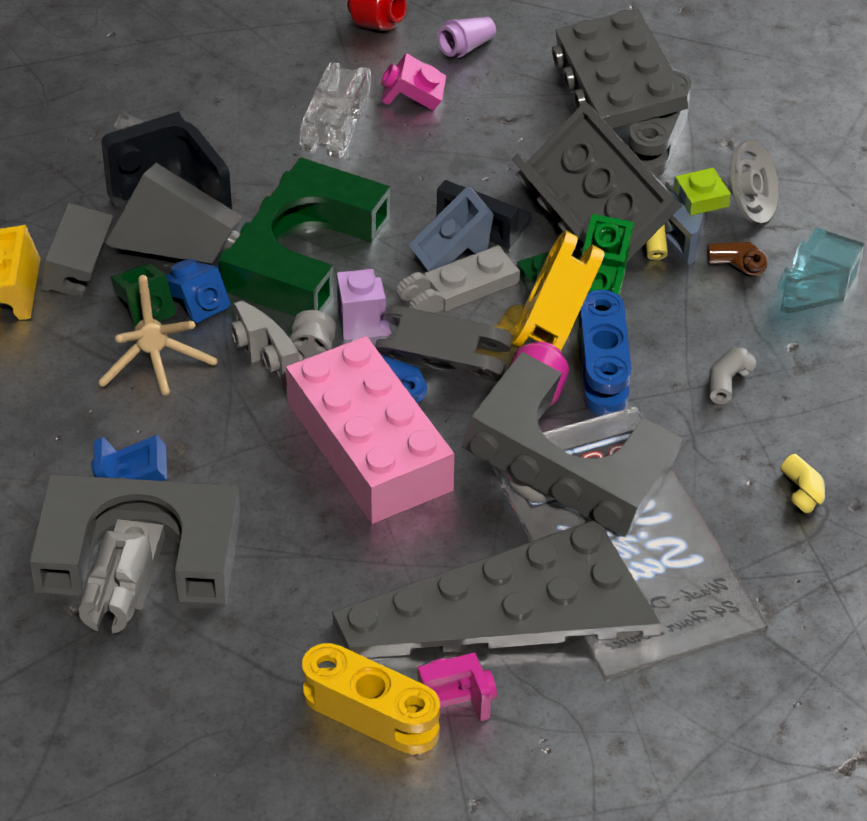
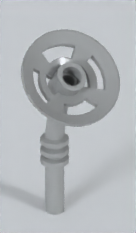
M754 140L744 141L734 151L731 161L730 178L722 179L731 195L734 196L739 210L747 220L755 224L766 223L773 217L778 205L779 184L776 168L769 152L761 143ZM746 152L753 157L752 159H741V155ZM742 166L747 167L746 171L742 172ZM666 182L665 187L679 199L674 191L673 183ZM745 196H748L751 201H747ZM755 207L759 209L755 214L747 210V208Z

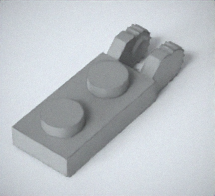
M497 245L424 274L416 272L411 274L410 277L406 276L397 285L396 293L403 301L411 300L409 308L437 313L442 310L446 312L518 284L520 282V270L501 247Z

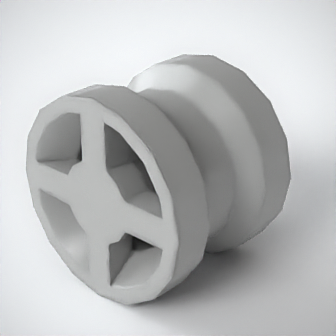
M306 310L296 315L292 325V334L289 338L299 352V361L332 349V341L336 335V323L328 314L318 310Z

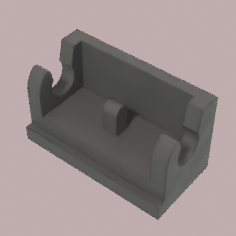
M68 203L45 258L41 290L49 292L51 289L69 295H83L85 286L79 283H72L66 277L90 281L102 246L111 228L114 215Z

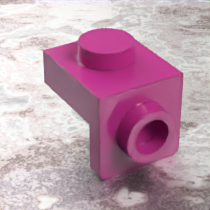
M406 53L397 65L390 64L384 72L380 83L384 86L381 102L389 105L398 93L401 92L434 111L442 101L446 75L439 72L435 67L425 64Z
M475 652L450 659H437L427 665L417 667V682L428 686L436 692L440 700V708L471 700L479 721L490 719L491 700L497 698L496 685L491 671L482 670Z

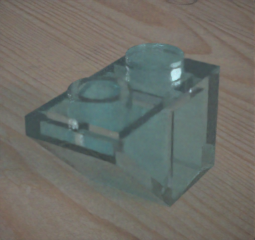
M816 227L808 242H800L794 256L793 268L786 267L781 275L778 284V292L783 293L780 311L790 314L844 301L859 275L865 243Z

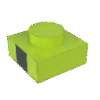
M714 167L675 176L674 191L690 216L729 207L731 193Z

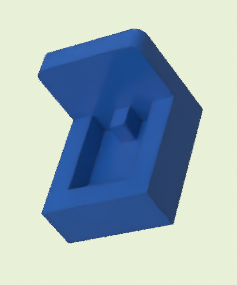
M188 259L171 267L172 272L166 275L172 297L183 299L189 318L193 322H201L229 308L231 305L220 272L216 266L196 262L195 259Z
M154 435L116 451L104 437L94 440V459L91 461L94 477L165 481L167 480L166 444L158 435Z

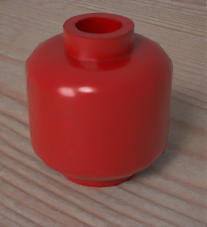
M348 0L347 7L353 22L359 28L390 31L405 17L407 2L406 0Z

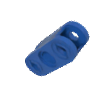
M608 290L591 291L587 294L580 309L578 330L584 401L586 406L598 415H617L628 406L632 369L625 305L622 298L614 292ZM605 305L609 310L599 311L595 307ZM601 394H611L613 396L605 397Z

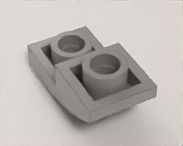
M244 301L234 303L235 322L230 323V331L235 346L237 348H244L251 363L263 360L269 373L275 372L283 388L287 387L286 366L299 362V352L287 334L265 313Z

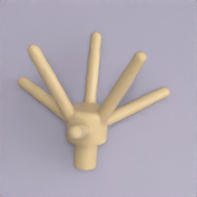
M141 275L138 281L143 320L136 325L134 331L118 334L115 337L117 343L136 340V343L99 380V385L105 387L143 350L146 353H150L162 395H168L170 390L159 353L165 346L213 366L217 364L218 360L200 350L167 337V334L194 329L195 322L186 321L162 325L159 321L153 319L148 280L145 275Z

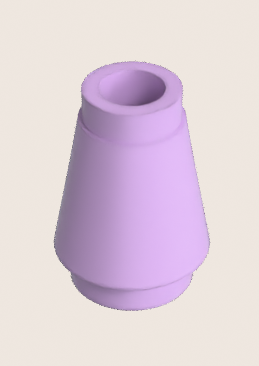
M488 16L448 20L438 30L437 40L439 47L446 56L461 58L490 39H493L496 35V26Z

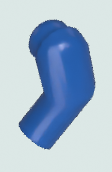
M381 355L416 403L421 401L426 395L427 385L419 367Z

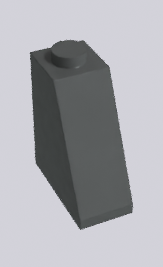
M155 163L143 174L108 237L106 244L112 248L213 263L240 236L241 233L236 231V228L243 217L158 163Z

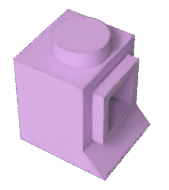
M374 269L338 272L337 310L338 315L342 316L343 341L359 339L365 336L371 338L392 335L390 323L383 318L386 298L381 277L375 278Z

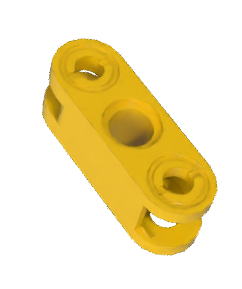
M567 230L560 234L547 256L512 332L513 340L511 345L520 348L529 337L536 342L550 343L560 351L562 350L604 257L603 250L590 245L580 260L572 256L578 237Z
M322 643L313 646L305 653L302 659V671L305 678L303 684L304 700L313 710L403 753L411 755L423 754L430 751L437 744L440 737V700L434 690L340 645ZM324 661H330L336 667L319 668L318 665Z

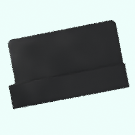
M444 180L437 188L436 217L466 187ZM475 191L494 214L489 241L510 249L532 222V213Z

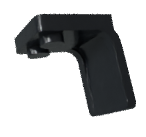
M179 111L108 133L101 139L107 195L116 207L127 205L143 174L155 163H158L232 210L228 166L201 132L192 123L185 121Z

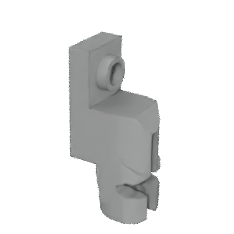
M117 519L114 531H107L105 533L78 608L79 617L84 624L98 631L105 612L110 611L115 615L112 633H118L131 620L135 609L143 610L165 539L164 525Z

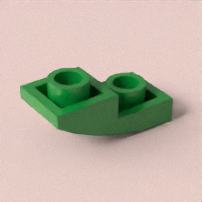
M597 214L591 215L582 255L590 245H594L604 251V257L589 292L608 290L619 296L621 295L632 242L634 222ZM598 305L595 307L597 310H609V308L605 305Z

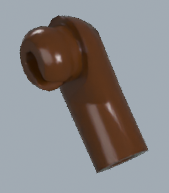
M750 242L707 244L708 264H731L751 276L760 275L767 268L768 258L766 253Z

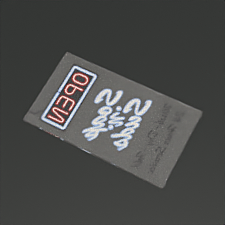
M637 407L543 432V434L553 445L566 453L583 458H602L617 452L643 417ZM489 463L530 542L593 521L557 500L542 503L528 501L509 485L507 472ZM673 467L626 537L603 527L661 622V634L656 636H643L642 631L616 633V639L598 640L597 634L581 635L605 682L767 632L768 625Z

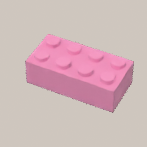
M367 336L286 366L289 407L371 524L454 491V452Z

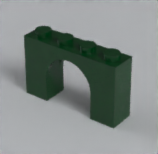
M300 157L290 171L283 173L278 187L271 196H266L263 199L259 211L253 219L243 225L240 231L241 234L233 245L222 252L218 262V270L221 272L226 292L294 317L306 310L323 312L334 297L333 265L291 251L279 242L287 235L298 230L326 228L372 243L390 219V186Z

